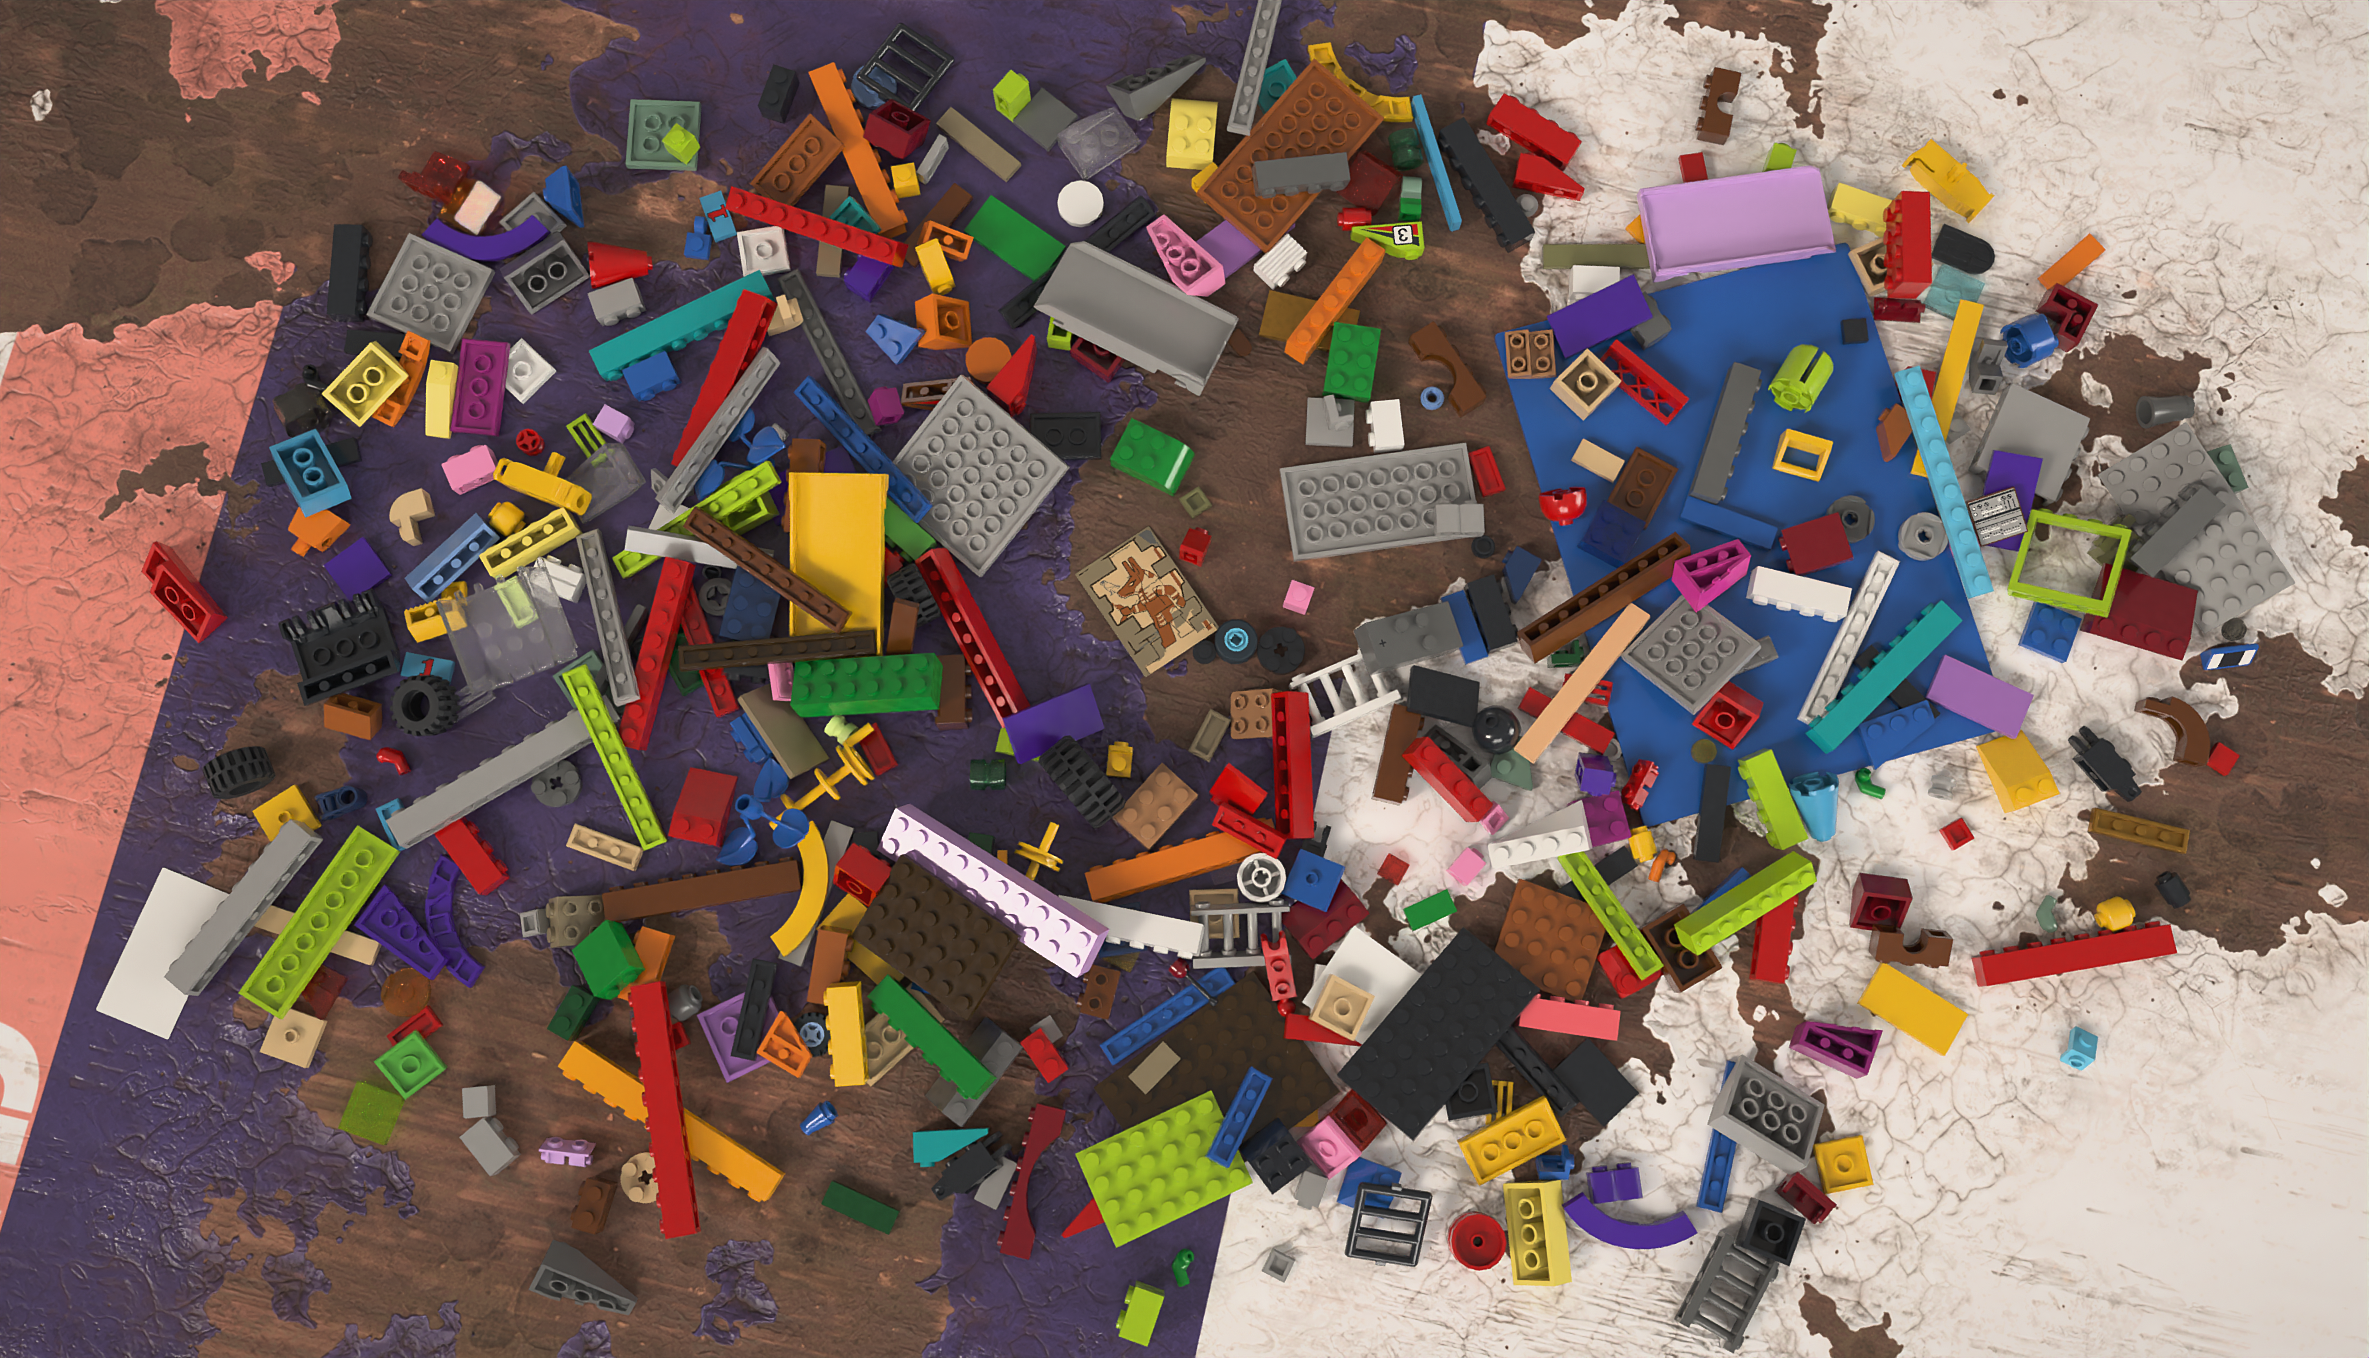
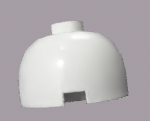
M1265 853L1253 854L1247 857L1239 867L1237 874L1238 887L1242 894L1251 901L1259 903L1269 902L1277 898L1284 889L1286 881L1285 869L1278 859H1274Z

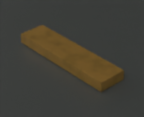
M2096 807L2091 809L2088 832L2179 854H2186L2190 830Z

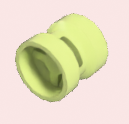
M835 715L827 724L824 732L830 737H837V741L843 745L842 742L854 734L858 727L853 723L847 724L845 717L842 715Z

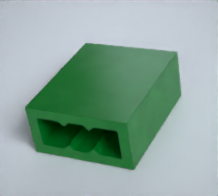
M605 920L572 950L594 997L612 1000L645 970L623 924Z

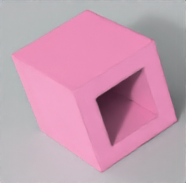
M1292 580L1283 608L1305 615L1314 587Z
M1467 847L1446 871L1465 887L1484 867L1486 862L1482 860L1484 856L1477 849H1469Z

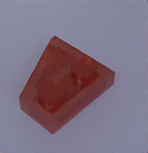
M323 963L302 991V996L306 1002L311 1004L316 1012L315 1016L320 1020H325L349 979L347 976Z

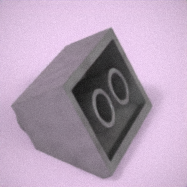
M559 231L500 268L504 279L531 315L590 277Z

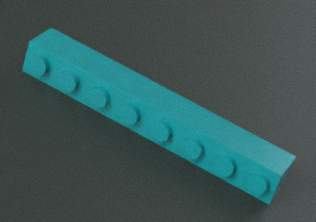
M755 271L589 350L599 374L606 382L618 380L623 376V369L663 351L668 353L672 350H681L686 347L687 343L693 340H702L708 336V333L714 330L727 328L743 289L765 296L775 302L761 271Z
M1942 600L1934 605L1930 602L1920 612L1923 616L1919 620L1914 618L1905 627L1907 632L1903 636L1898 634L1889 643L1891 648L1887 652L1882 650L1873 659L1875 664L1871 668L1866 666L1857 675L1859 680L1855 684L1850 682L1841 691L1843 696L1838 701L1834 698L1824 708L1827 712L1822 717L1817 715L1809 722L1808 725L1811 728L1805 734L1825 754L1833 751L1963 621Z

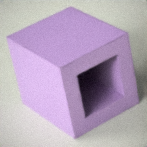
M605 404L593 422L598 431L622 444L625 439L631 437L635 424L628 416Z

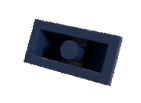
M1516 546L1513 552L1508 550L1502 560V563L1505 564L1502 573L1511 603L1513 604L1520 600L1542 559L1519 546Z

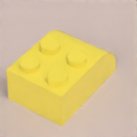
M1172 98L1166 167L1203 170L1213 162L1218 102Z

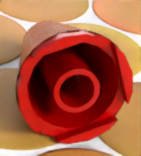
M587 241L592 289L613 285L630 278L635 279L648 275V270H653L652 256H647L646 251Z

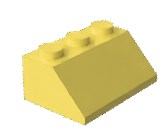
M377 341L370 342L322 395L361 427L409 375L394 356Z

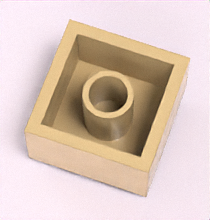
M1587 348L1553 382L1550 389L1584 421L1618 387L1621 380Z

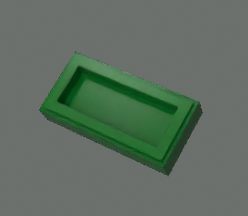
M1447 889L1402 909L1412 932L1457 912Z

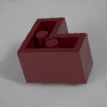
M2056 283L2044 293L2035 312L2044 314L2047 318L2056 322L2052 332L2059 341L2057 348L2069 352L2080 343L2098 304Z

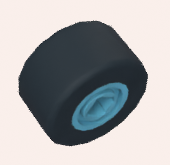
M1232 619L1226 621L1218 628L1215 635L1216 652L1223 661L1230 664L1247 662L1256 651L1258 636L1255 629L1244 620Z

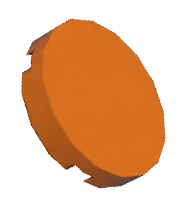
M985 337L976 340L969 347L966 353V366L969 374L976 381L990 384L1011 359L1012 355L1008 346L1003 341Z

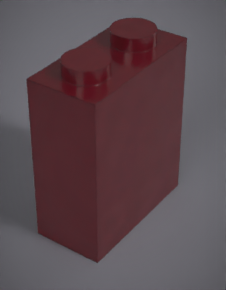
M1839 512L1781 530L1783 536L1779 537L1782 551H1788L1790 559H1787L1786 563L1790 573L1795 572V575L1804 576L1853 560V554Z

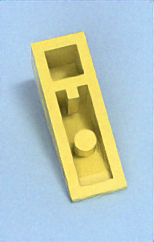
M435 360L430 362L426 382L427 436L451 438L452 431L450 430L459 368L455 363Z

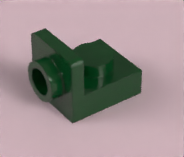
M1573 640L1570 643V654H1568L1567 650H1558L1547 658V667H1577L1584 658L1583 646H1579V640Z

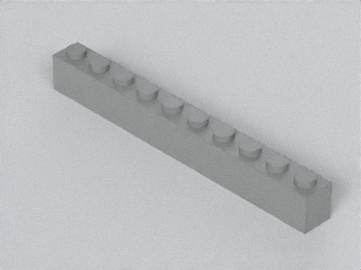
M606 694L604 696L601 695L615 727L618 728L621 724V716L611 699ZM578 708L569 711L564 719L548 723L543 731L527 735L522 743L506 747L502 750L501 755L483 760L479 764L480 767L473 771L467 770L462 772L454 782L450 784L447 782L438 786L433 794L417 798L412 806L394 811L391 814L392 817L385 821L399 846L408 849L592 743L593 740Z

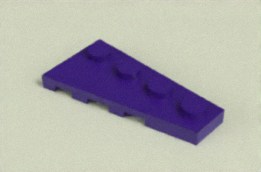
M384 884L354 924L430 980L436 978L448 961L447 957L388 885Z

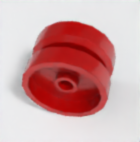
M1477 1211L1464 1212L1456 1217L1449 1226L1447 1234L1448 1248L1453 1257L1468 1269L1477 1271L1490 1269L1498 1264L1505 1254V1232L1500 1224L1487 1214ZM1475 1237L1481 1239L1479 1244H1473V1240Z

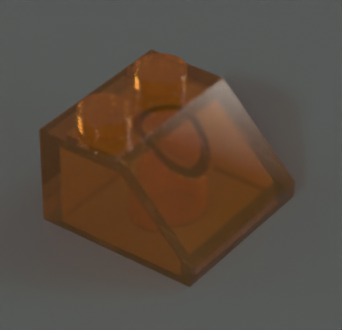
M461 177L436 216L468 234L477 235L485 229L487 225L486 220L489 215L498 209V201L501 196L479 180Z

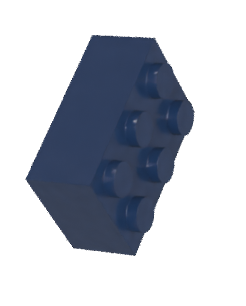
M737 566L717 638L729 642L769 639L781 594L742 567Z

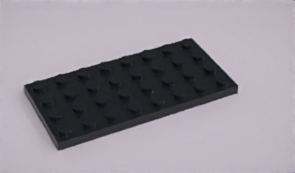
M1463 927L1338 1072L1337 1077L1414 1142L1537 996L1540 988Z

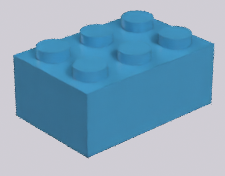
M316 429L269 447L279 471L305 518L352 499L343 476Z

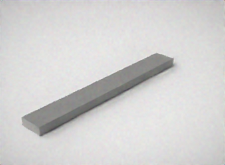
M1258 0L1227 126V131L1250 136L1282 0Z
M762 347L655 499L673 514L676 512L781 362L768 348Z
M595 529L576 536L612 696L614 704L618 707L641 698L602 532L599 529Z

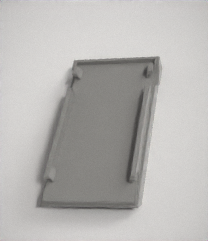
M1085 241L1070 243L1034 305L1037 310L1055 318L1053 324L1154 374L1159 369L1176 378L1175 384L1183 388L1187 387L1190 392L1198 396L1201 395L1239 320L1237 316L1197 296L1187 295L1180 288Z

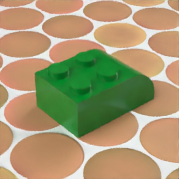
M1131 418L1110 458L1112 467L1174 497L1195 457V453L1182 442Z

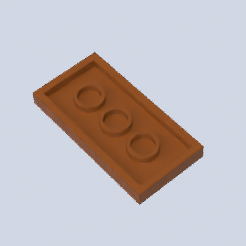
M809 114L750 184L763 197L794 206L843 150L845 145L817 118Z

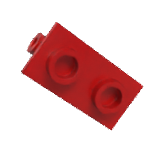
M1639 759L1632 768V774L1627 784L1622 788V803L1628 804L1630 808L1638 811L1639 807L1642 808L1649 793L1643 789V786L1651 788L1659 774L1657 772L1659 767L1654 765V762Z

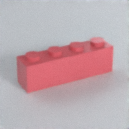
M1537 994L1516 1019L1515 1026L1617 1041L1620 1011L1613 1010L1614 1005L1599 1003L1597 1008L1589 1006V1001L1575 1000L1574 1004L1565 1003V998L1550 996V1000L1540 999L1541 994Z

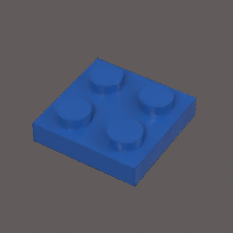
M2034 602L2018 645L2060 663L2067 662L2082 619L2050 605Z

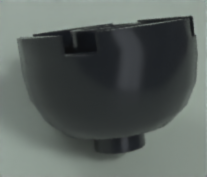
M1498 705L1482 709L1475 717L1472 726L1474 741L1481 750L1493 753L1494 755L1504 754L1513 749L1518 743L1522 730L1520 722L1514 713Z

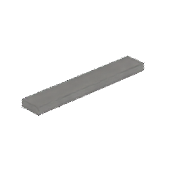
M628 525L624 549L626 551L733 569L739 566L698 537ZM759 548L773 558L774 550Z
M831 820L824 838L829 865V886L824 908L806 939L786 957L780 952L779 959L803 966L816 928L819 925L834 886L832 882L835 866L847 851L855 831L854 828Z

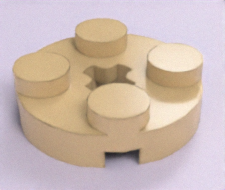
M649 1152L633 1156L622 1167V1188L630 1200L634 1202L656 1201V1193H659L658 1183H655L653 1178L649 1180V1185H646L645 1181H641L643 1171L646 1170L648 1174H651L652 1169L655 1167L654 1157H651Z

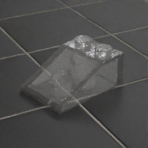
M1115 106L1079 120L1057 134L1058 146L1084 181L1141 144V141Z
M623 443L603 444L565 479L570 483L581 486L592 494V499L585 514L582 516L578 515L583 524L630 497L646 483Z

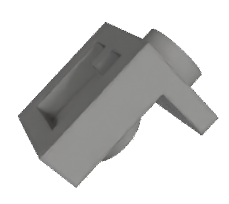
M1334 394L1324 396L1322 405L1328 430L1342 431L1348 429L1349 425H1352L1353 414L1339 417L1341 415L1339 401L1335 402Z

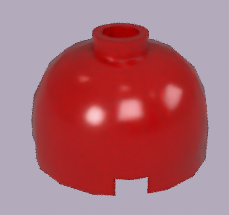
M1569 487L1567 490L1559 488L1545 491L1538 495L1539 504L1544 516L1551 521H1559L1560 526L1573 524V519L1580 517L1587 506L1585 487Z

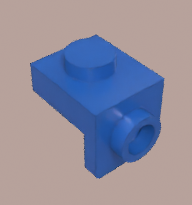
M1562 1145L1561 1155L1536 1156L1535 1163L1539 1179L1569 1180L1570 1169H1574V1155L1569 1153L1568 1145Z

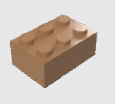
M1161 763L1126 801L1124 808L1113 816V819L1150 851L1198 798V794L1167 766Z

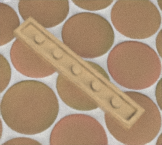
M270 905L255 924V927L280 935L295 912ZM345 930L330 952L374 966L381 944L374 939Z

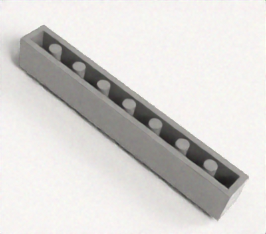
M290 819L284 823L279 830V834L265 846L263 854L249 866L246 875L233 886L230 895L217 906V911L201 926V931L185 946V951L170 965L169 971L164 977L184 995L199 996L322 842L323 838L304 822Z

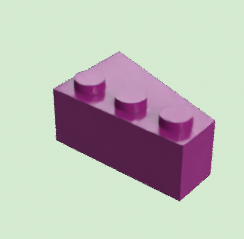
M1806 1021L1796 1025L1788 1048L1858 1079L1868 1075L1883 1030L1861 1029L1860 1027L1837 1026L1836 1024Z

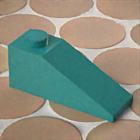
M990 1127L913 1132L914 1163H920V1167H933L935 1162L941 1161L988 1134Z

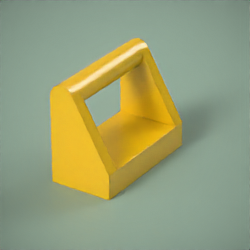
M1786 429L1780 435L1772 469L1819 482L1830 455L1833 441ZM1786 447L1819 455L1816 470L1813 471L1782 462Z

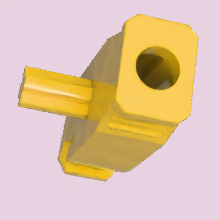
M1932 139L1924 147L1911 154L1901 165L1904 168L1909 165L1912 166L1910 172L1915 180L1947 208L1967 218L1965 221L1968 223L1995 196L1993 193L1989 194L1978 178L1966 169L1967 164L1965 162L1961 165Z
M552 452L544 471L502 458L499 460L493 473L495 480L512 490L559 508L564 507L568 511L581 516L585 514L592 499V494L581 486L557 477L565 457L556 452ZM503 466H507L504 474L501 475L500 473Z

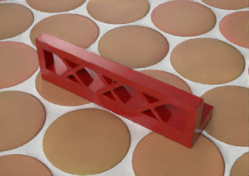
M1617 339L1600 358L1602 363L1609 356L1617 362L1618 370L1611 371L1614 374H1618L1621 380L1618 387L1666 426L1689 400L1687 396ZM1631 373L1635 377L1636 385L1624 383L1622 374ZM1649 388L1653 391L1654 400H1645L1641 397V389ZM1667 403L1674 410L1666 417L1659 411V404Z

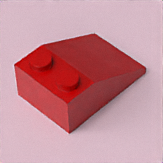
M1032 334L986 387L988 397L1012 417L1015 414H1020L1026 406L1025 402L1038 352L1035 336Z
M1230 763L1227 764L1209 791V794L1212 796L1210 800L1218 807L1225 802L1250 816L1255 814L1268 794Z
M690 767L673 813L668 836L722 848L738 777Z

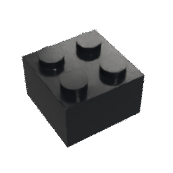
M1488 1062L1479 1064L1445 1104L1449 1122L1498 1114Z
M1276 1118L1239 1146L1242 1154L1272 1195L1312 1166L1307 1156L1279 1118Z
M1751 1197L1735 1245L1790 1267L1806 1218Z

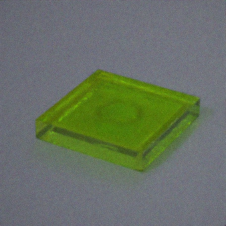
M357 1081L338 1129L381 1145H387L405 1099L401 1095L363 1081Z

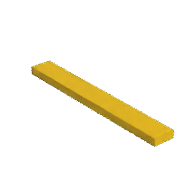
M1960 299L1931 399L1945 442L1984 307L1983 304ZM1917 448L1911 474L1928 478L1919 449Z

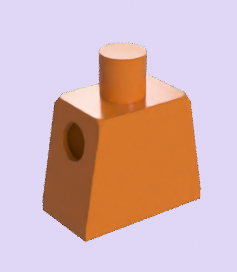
M298 507L288 527V531L299 537L291 550L302 557L305 556L311 546L324 552L351 524L327 509L305 518L300 507Z

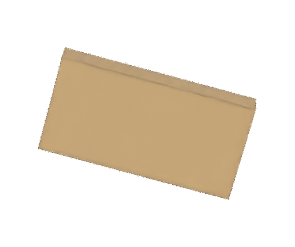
M1582 439L1571 459L1574 463L1611 483L1614 482L1625 462L1585 439Z

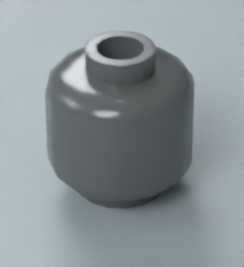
M682 984L668 994L669 1010L672 1019L685 1021L701 1009L703 998L695 986Z

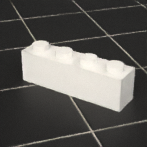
M1757 566L1751 571L1746 598L1752 599L1753 603L1758 605H1767L1769 603L1776 605V608L1779 610L1790 611L1794 609L1800 611L1799 613L1804 616H1814L1815 614L1823 616L1825 621L1837 622L1847 616L1852 588Z

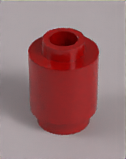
M1365 207L1342 208V212L1337 214V226H1341L1342 231H1351L1352 227L1371 226V210H1365Z

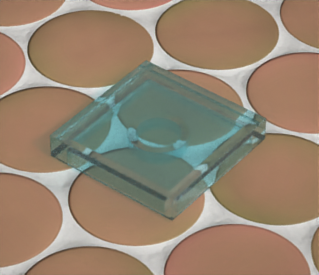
M1942 264L1925 298V308L1954 321L1960 299L1977 303L1985 283Z

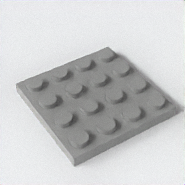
M409 233L366 315L403 333L411 331L430 340L431 345L454 354L495 271Z
M1681 595L1621 654V658L1695 715L1761 649V644L1708 604L1696 613L1685 597Z

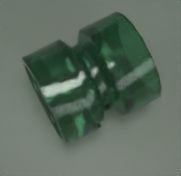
M1401 129L1388 136L1390 150L1393 152L1392 159L1395 170L1408 171L1423 164L1424 160L1421 148H1418L1420 143L1416 129Z
M971 759V790H985L987 786L991 790H1005L1006 760L991 759L987 763L985 759Z

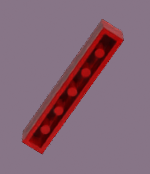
M1294 691L1272 693L1276 830L1287 835V839L1314 838L1309 693Z

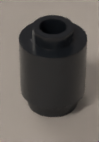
M2166 871L2156 877L2157 881L2154 885L2168 905H2172L2176 909L2191 901L2190 891L2177 872L2171 873Z

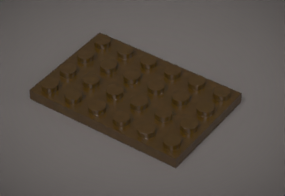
M906 854L900 855L890 871V876L851 935L861 945L965 1020H971L1022 937L1019 933Z

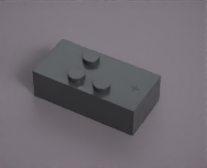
M1448 601L1367 622L1354 630L1369 676L1451 654L1463 647Z

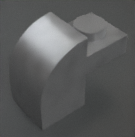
M1982 339L1978 351H1973L1969 365V383L1972 393L1996 395L2003 379L2000 364L2008 348L2006 341Z

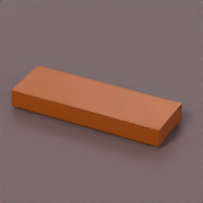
M2089 233L2037 279L2047 290L2056 283L2065 286L2106 249Z

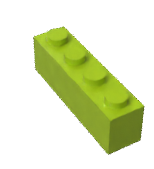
M1763 748L1738 759L1740 764L1738 771L1742 779L1747 781L1749 789H1747L1748 795L1757 805V817L1762 824H1765L1768 831L1766 838L1772 847L1774 846V848L1784 850L1809 839L1772 749Z

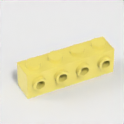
M562 507L554 510L545 518L531 523L524 530L510 535L503 542L489 547L479 557L490 576L500 581L537 560L539 556L542 557L574 539L576 536L581 535L582 531L573 515L566 508Z

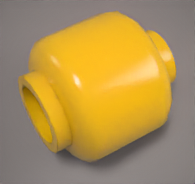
M508 501L504 503L498 502L488 515L490 526L505 537L522 531L526 525L523 522L525 513Z
M2116 896L2099 903L2094 917L2101 928L2105 927L2107 930L2110 929L2115 932L2130 926L2136 914L2129 900Z

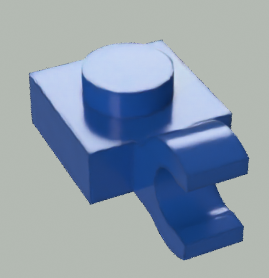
M695 216L694 233L687 232L684 250L686 258L709 260L712 237L711 235H706L708 221H705V217Z

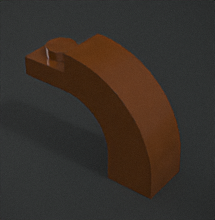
M2173 696L2162 700L2147 697L2136 702L2135 712L2159 718L2172 728L2176 738L2173 761L2193 767L2207 765L2210 754V737L2203 719L2193 707Z

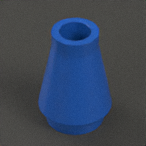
M829 1101L819 1102L807 1118L800 1123V1127L809 1136L813 1132L834 1123L838 1113Z

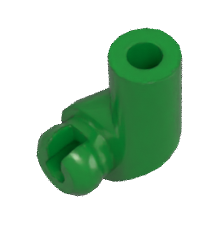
M1861 768L1857 771L1855 781L1860 792L1883 799L1886 789L1872 784L1870 779L1871 771L1867 768Z
M1189 1249L1180 1250L1171 1265L1178 1287L1190 1283L1186 1269L1190 1262H1193L1194 1253Z

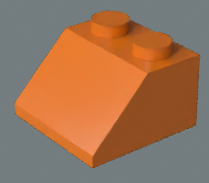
M933 293L915 301L917 328H922L926 331L918 341V347L945 350L969 348L972 345L968 301Z

